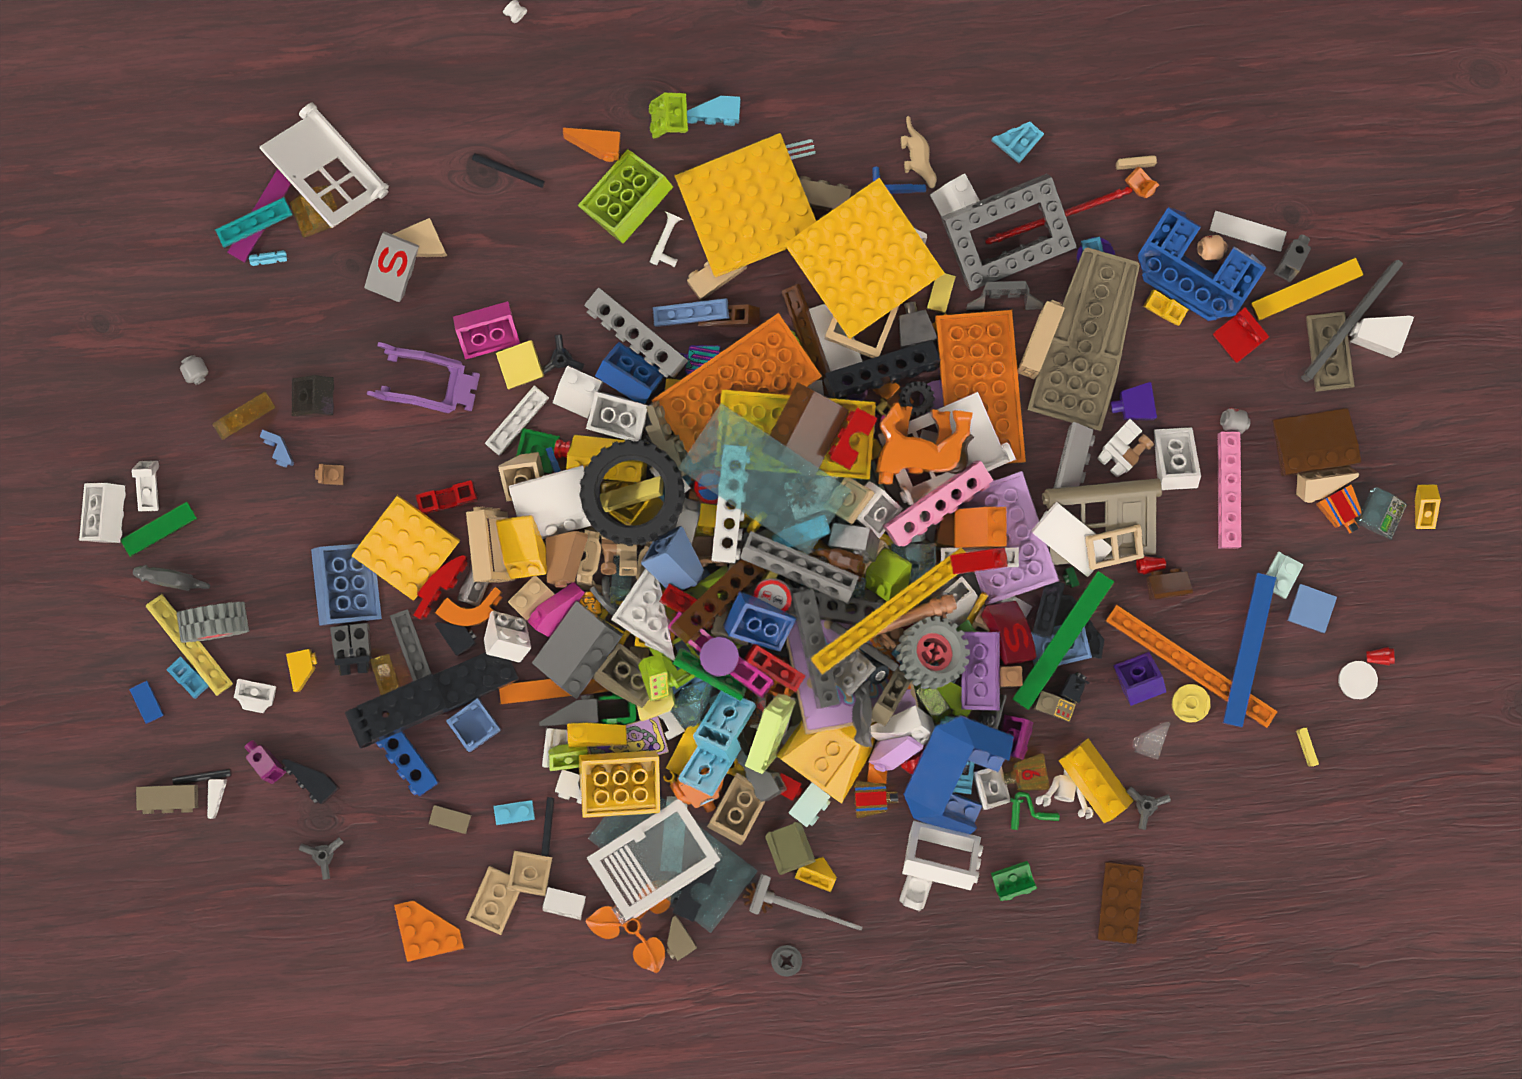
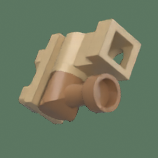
M602 536L601 552L604 555L605 563L601 565V573L605 575L615 574L616 564L613 563V557L620 556L619 576H636L637 545L617 544Z

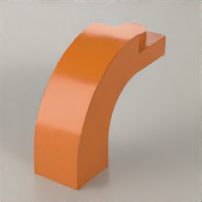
M495 587L482 604L472 609L461 608L449 598H446L435 613L445 621L457 626L471 627L480 625L489 620L490 613L494 611L491 607L499 604L503 598L501 597L503 592Z

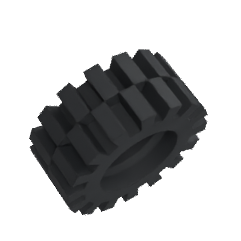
M911 381V383H907L905 387L901 388L902 391L899 393L900 399H898L902 407H913L911 415L919 416L930 412V408L934 406L933 401H935L934 391L931 390L930 386L924 382ZM915 391H920L924 397L922 404L919 406H914L910 402V395Z

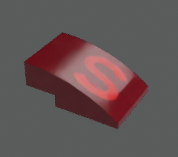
M1011 601L986 606L980 616L990 630L989 632H1000V657L1005 665L1034 660L1037 656L1033 637L1018 603Z

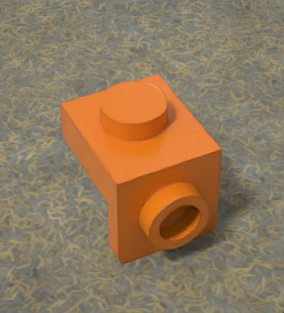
M1136 167L1125 180L1138 196L1144 198L1152 196L1159 186L1156 181L1151 180L1141 167Z

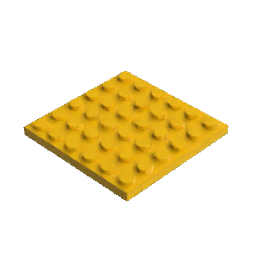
M781 133L675 175L715 278L786 250L787 248L784 244L816 222Z
M880 178L784 244L849 339L944 274V271Z

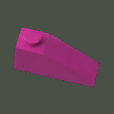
M575 582L571 583L538 605L527 620L528 623L535 630L550 638L574 603L579 601L585 592Z

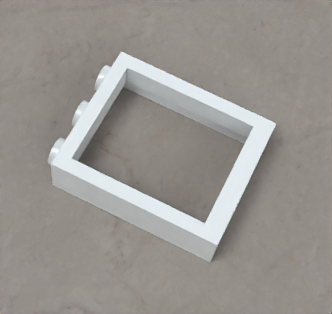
M913 821L902 874L971 890L973 883H977L979 872L976 870H979L981 859L978 857H981L983 846L980 845L981 837ZM918 839L972 852L969 871L915 858Z

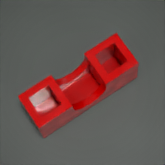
M856 408L855 411L851 410L846 419L849 421L847 427H842L837 436L840 438L837 446L833 444L828 453L831 456L829 460L850 471L859 452L850 447V437L855 433H862L868 437L878 418L859 408Z
M472 480L455 484L443 490H432L415 495L419 510L425 515L478 501Z

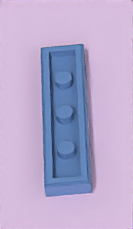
M728 299L653 307L654 326L660 327L729 318Z

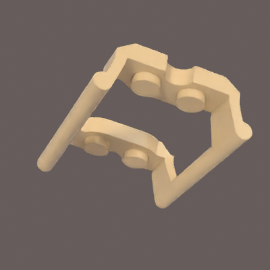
M588 526L585 530V533L588 534L584 549L586 558L580 562L576 581L582 590L591 591L590 588L594 586L599 593H603L602 585H597L592 580L599 567L601 555L599 538L602 535L592 526ZM653 541L646 543L644 549L639 554L637 580L645 570L641 562ZM610 587L611 595L626 597L630 592L627 589Z

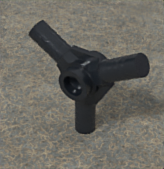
M555 334L556 349H554L551 356V361L542 367L543 374H547L555 367L563 368L567 366L582 371L585 364L572 359L571 354L563 346L562 334Z

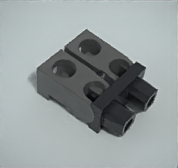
M370 623L330 627L335 665H338L340 676L351 675L350 664L357 663L358 674L369 673V662H372L369 633Z

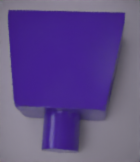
M1151 382L1124 390L1120 393L1119 401L1110 402L1111 412H1122L1124 420H1155L1157 418Z

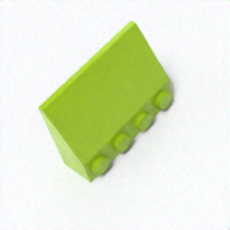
M627 149L578 206L612 236L624 243L669 193L673 186L663 174Z

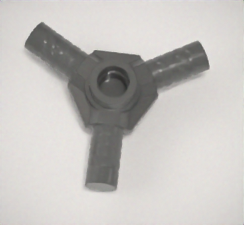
M1132 787L1126 791L1137 801L1136 806L1139 814H1141L1138 828L1146 830L1148 817L1158 808L1157 806L1171 802L1169 794L1155 799L1151 796H1141Z
M338 837L329 846L322 845L315 848L301 843L299 851L312 855L314 861L319 866L321 865L323 880L330 879L328 864L331 863L334 855L333 851L342 845L344 841Z

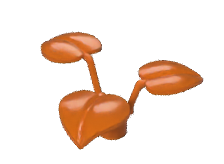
M654 881L652 885L655 889H658L666 884L667 881ZM646 885L650 893H652L653 891L651 890L649 885ZM643 888L642 891H643V893H644V895H645V897H646V896H647V893L645 892V890H644V888ZM671 895L650 908L651 912L655 914L665 912L671 904ZM605 906L595 911L586 919V923L591 931L604 939L617 937L620 932L619 926L625 927L629 934H636L643 943L637 944L634 948L633 958L640 967L654 973H658L662 968L665 960L663 943L656 937L649 938L646 941L639 932L642 928L640 919L648 910L637 918H631L625 923H620L621 915L618 910L611 906Z

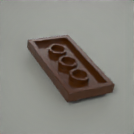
M1105 862L1097 940L1130 944L1137 943L1144 875L1143 866Z

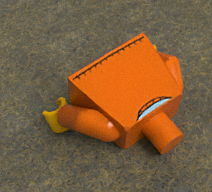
M703 768L700 771V774L706 775L709 773L710 769ZM670 771L672 774L671 780H667V777L663 776V779L670 783V788L677 799L687 805L692 804L694 808L703 806L706 813L715 810L716 806L713 800L719 798L718 792L722 789L723 780L714 795L710 796L680 782L672 771Z

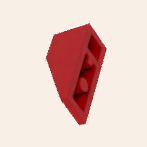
M1005 548L950 555L953 574L1008 567Z
M756 644L751 646L744 658L746 662L794 692L797 691L806 677L803 673Z

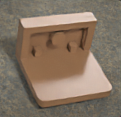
M714 535L694 536L692 547L702 567H707L708 563H716V566L728 565V563L712 562ZM728 538L723 539L722 546L727 549L731 548V540Z

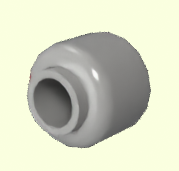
M192 355L181 361L180 371L187 383L198 385L205 381L204 377L208 374V369L201 357Z
M1229 408L1222 413L1220 424L1223 426L1224 431L1240 432L1242 434L1249 428L1250 418H1248V414L1244 410Z

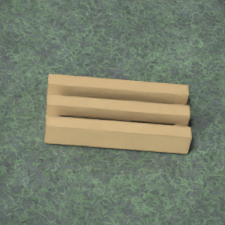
M1156 156L1119 159L1116 163V169L1154 167L1157 163Z

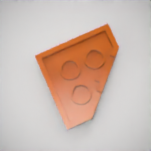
M415 900L394 905L407 962L464 949L461 930L458 927L450 924Z

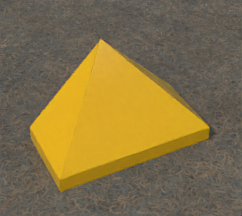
M824 857L815 859L814 863L798 868L795 879L831 892L837 878Z

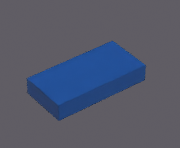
M148 681L129 689L146 724L164 716Z

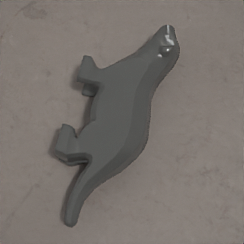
M147 565L133 569V575L142 582L147 580L152 584L186 591L194 588H210V584L194 578L193 575L158 567L149 568Z

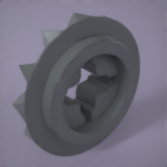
M784 945L774 951L771 964L777 974L785 977L792 976L800 970L802 956L795 947ZM792 954L790 962L793 967L788 964L780 967L783 963L780 955L788 957Z

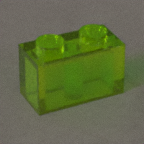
M922 683L917 686L914 685L916 696L935 723L952 713L937 688L931 689L928 687L924 689L921 688Z

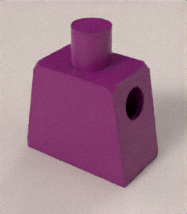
M254 740L245 745V749L249 752L246 759L262 780L273 784L286 773L283 766L266 747L258 746Z

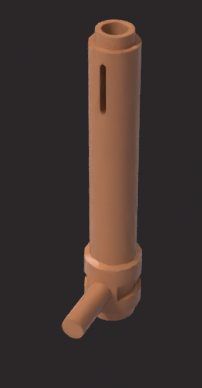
M947 594L942 595L940 599H930L927 603L913 607L877 635L919 622L927 617L938 616L941 621L947 618L946 614L952 613L953 610L957 609L953 595L948 596Z

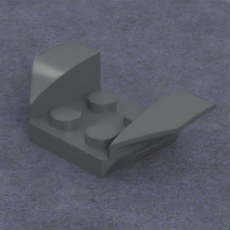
M1026 281L987 282L981 297L967 304L966 311H983L985 296L997 299L1001 298L1000 295H1008V298H1019L1020 295H1024L1025 310L1042 309L1044 302L1029 294V287Z

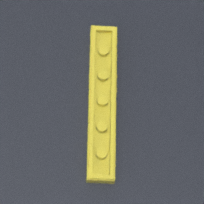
M162 594L146 605V608L216 696L232 686V681L200 641L181 642L177 612Z

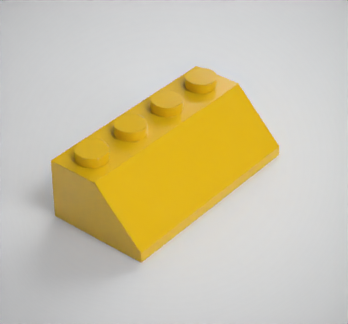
M574 435L567 455L566 470L582 465L585 469V466L588 467L590 464V459L601 452L600 449L611 446L613 442L618 441L620 443L625 442V440ZM637 460L618 463L605 474L603 479L637 483L645 481L647 463Z
M1086 739L1058 760L1103 823L1113 820L1134 801L1126 793V789L1089 739Z

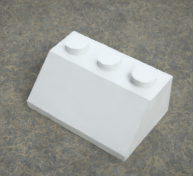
M84 483L79 541L120 543L122 519L124 516L123 504L126 495L124 485Z

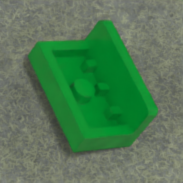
M1028 861L991 873L1000 901L1011 900L1015 896L1029 894L1037 889Z

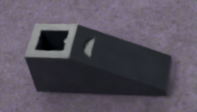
M289 759L282 760L284 764L283 769L289 775L293 774L297 778L296 783L302 789L306 788L310 792L308 796L314 803L324 804L340 789L328 774Z

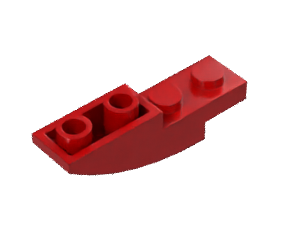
M462 555L446 563L424 583L417 593L423 600L414 613L415 617L421 620L423 617H428L432 610L430 607L432 602L437 601L442 594L440 591L441 587L449 591L450 588L453 589L459 580L456 577L459 572L463 573L468 565V562H466L467 557Z

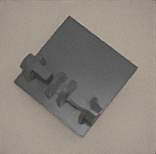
M1000 694V710H982L978 722L998 729L1007 696Z

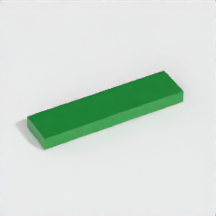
M185 502L120 541L129 557H132L193 522L197 517L190 504Z
M683 648L679 649L673 662L674 665L739 701L742 700L747 690L746 686L730 674L724 676L711 675L703 668L699 657Z

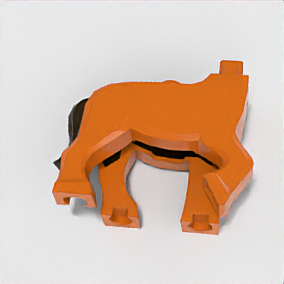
M894 403L879 424L886 438V443L879 453L875 473H879L877 484H893V476L902 469H908V473L920 474L923 471L932 473L949 472L951 474L962 473L968 464V444L974 438L970 434L973 412L952 411L953 419L956 423V430L952 434L950 412L930 410L931 417L936 422L938 428V437L934 444L922 438L908 437V426L913 407H902L899 403Z

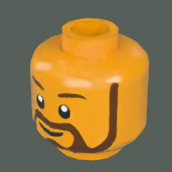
M585 591L578 601L596 615L604 611L603 605L591 591Z

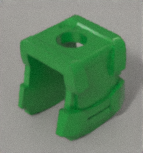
M614 693L611 696L598 697V701L624 699ZM627 701L628 718L601 719L599 723L616 724L620 722L623 725L634 722L636 720L635 704Z

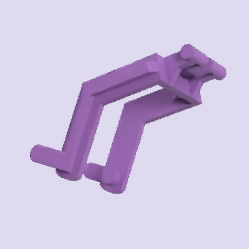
M378 342L377 346L385 349L384 354L388 355L387 360L397 362V358L401 357L446 366L450 371L445 399L441 402L412 395L390 392L391 388L387 386H381V391H367V395L380 400L417 405L444 413H450L455 410L456 404L465 405L464 410L472 411L475 394H471L470 390H477L479 373L473 372L472 376L463 374L465 366L458 360L424 351L396 348Z

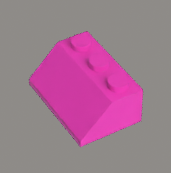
M508 301L453 317L455 330L465 359L520 344Z

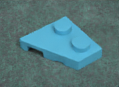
M1027 122L1020 127L1008 130L1006 133L994 136L991 141L1016 162L1020 163L1042 138L1044 133L1031 122Z

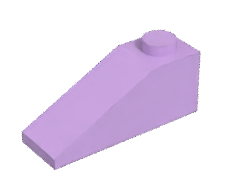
M910 736L877 741L868 762L881 772L893 770L920 751L924 745Z

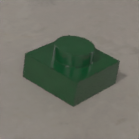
M1071 567L1064 570L1063 579L1066 586L1069 585L1070 589L1079 586L1074 568Z

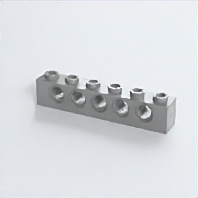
M599 287L585 303L584 306L589 309L587 311L589 315L594 319L599 317L603 320L601 324L609 331L614 329L617 332L615 335L622 342L627 340L631 343L630 348L637 354L642 352L645 355L644 360L650 365H658L660 367L658 371L666 378L669 375L675 378L688 362L685 357ZM610 307V313L603 315L604 308ZM624 318V325L617 327L618 320ZM635 330H638V331H639L638 337L635 338V339H632V338H631L632 332L635 331ZM653 342V348L646 351V344ZM666 353L668 355L667 360L660 362V356Z
M750 532L740 556L745 561L848 603L859 578L857 575L753 532Z

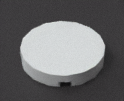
M1354 661L1345 665L1341 669L1338 679L1343 693L1352 699L1369 697L1375 691L1378 681L1376 671L1371 665L1363 661Z

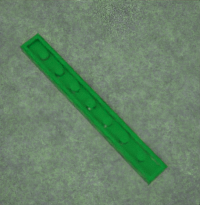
M1097 571L1012 700L1029 710L1113 585V580Z

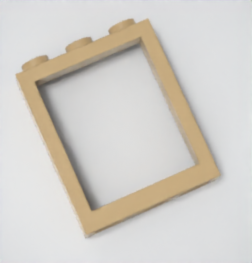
M1055 300L1046 301L1017 370L1019 374L1031 379H1035L1039 374L1065 309L1061 306L1060 302Z
M899 305L891 310L876 348L833 332L837 324L834 316L824 339L870 358L878 357Z
M491 507L473 508L474 511L466 512L474 582L500 583L514 581L515 579H510L504 565L496 520L508 518V512H502L500 508L492 509ZM487 518H489L495 572H493Z

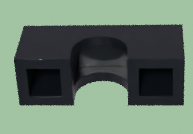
M700 860L691 861L688 869L700 862ZM718 868L710 869L679 889L682 892L679 898L675 897L672 902L671 908L674 909L672 913L694 922L702 904L692 899L691 889L698 883L710 886Z

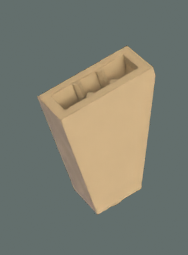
M430 218L392 234L419 245L416 257L447 256Z

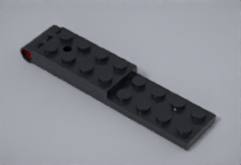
M485 652L434 675L431 673L357 705V707L346 711L345 715L359 748L362 749L517 682L519 678L511 660L488 655ZM389 713V716L385 718L383 714Z

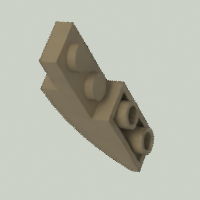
M659 401L653 402L646 407L651 420V424L645 427L649 438L658 448L668 453L677 464L681 476H685L691 471V464L689 459L686 458L684 443L680 440L679 435L671 437V427L664 417L665 410L663 406L660 405Z

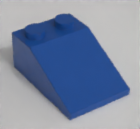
M739 592L723 626L730 637L780 652L796 621V617L757 597Z

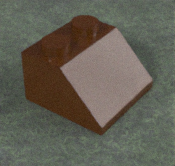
M1181 568L1170 570V574H1163L1162 571L1151 572V576L1146 577L1150 600L1185 596L1193 593L1187 571L1182 572Z

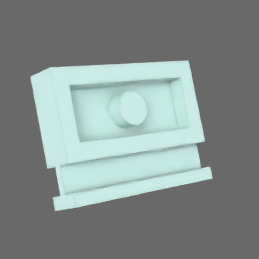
M1277 552L1266 575L1276 577L1273 593L1286 599L1303 564L1285 556L1281 552Z

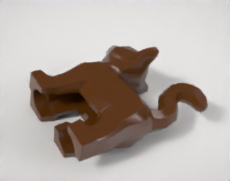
M809 545L804 546L806 554L819 557L818 560L859 576L857 581L861 583L866 568L865 563H863V556L842 548L830 550L824 548L813 549Z

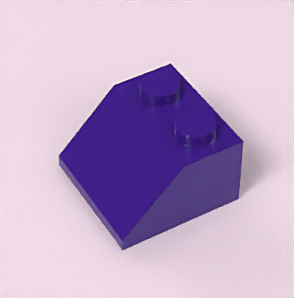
M1150 652L1113 665L1130 706L1166 693L1163 676Z

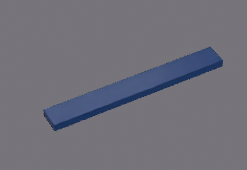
M1260 573L1256 574L1223 723L1243 727L1276 577Z

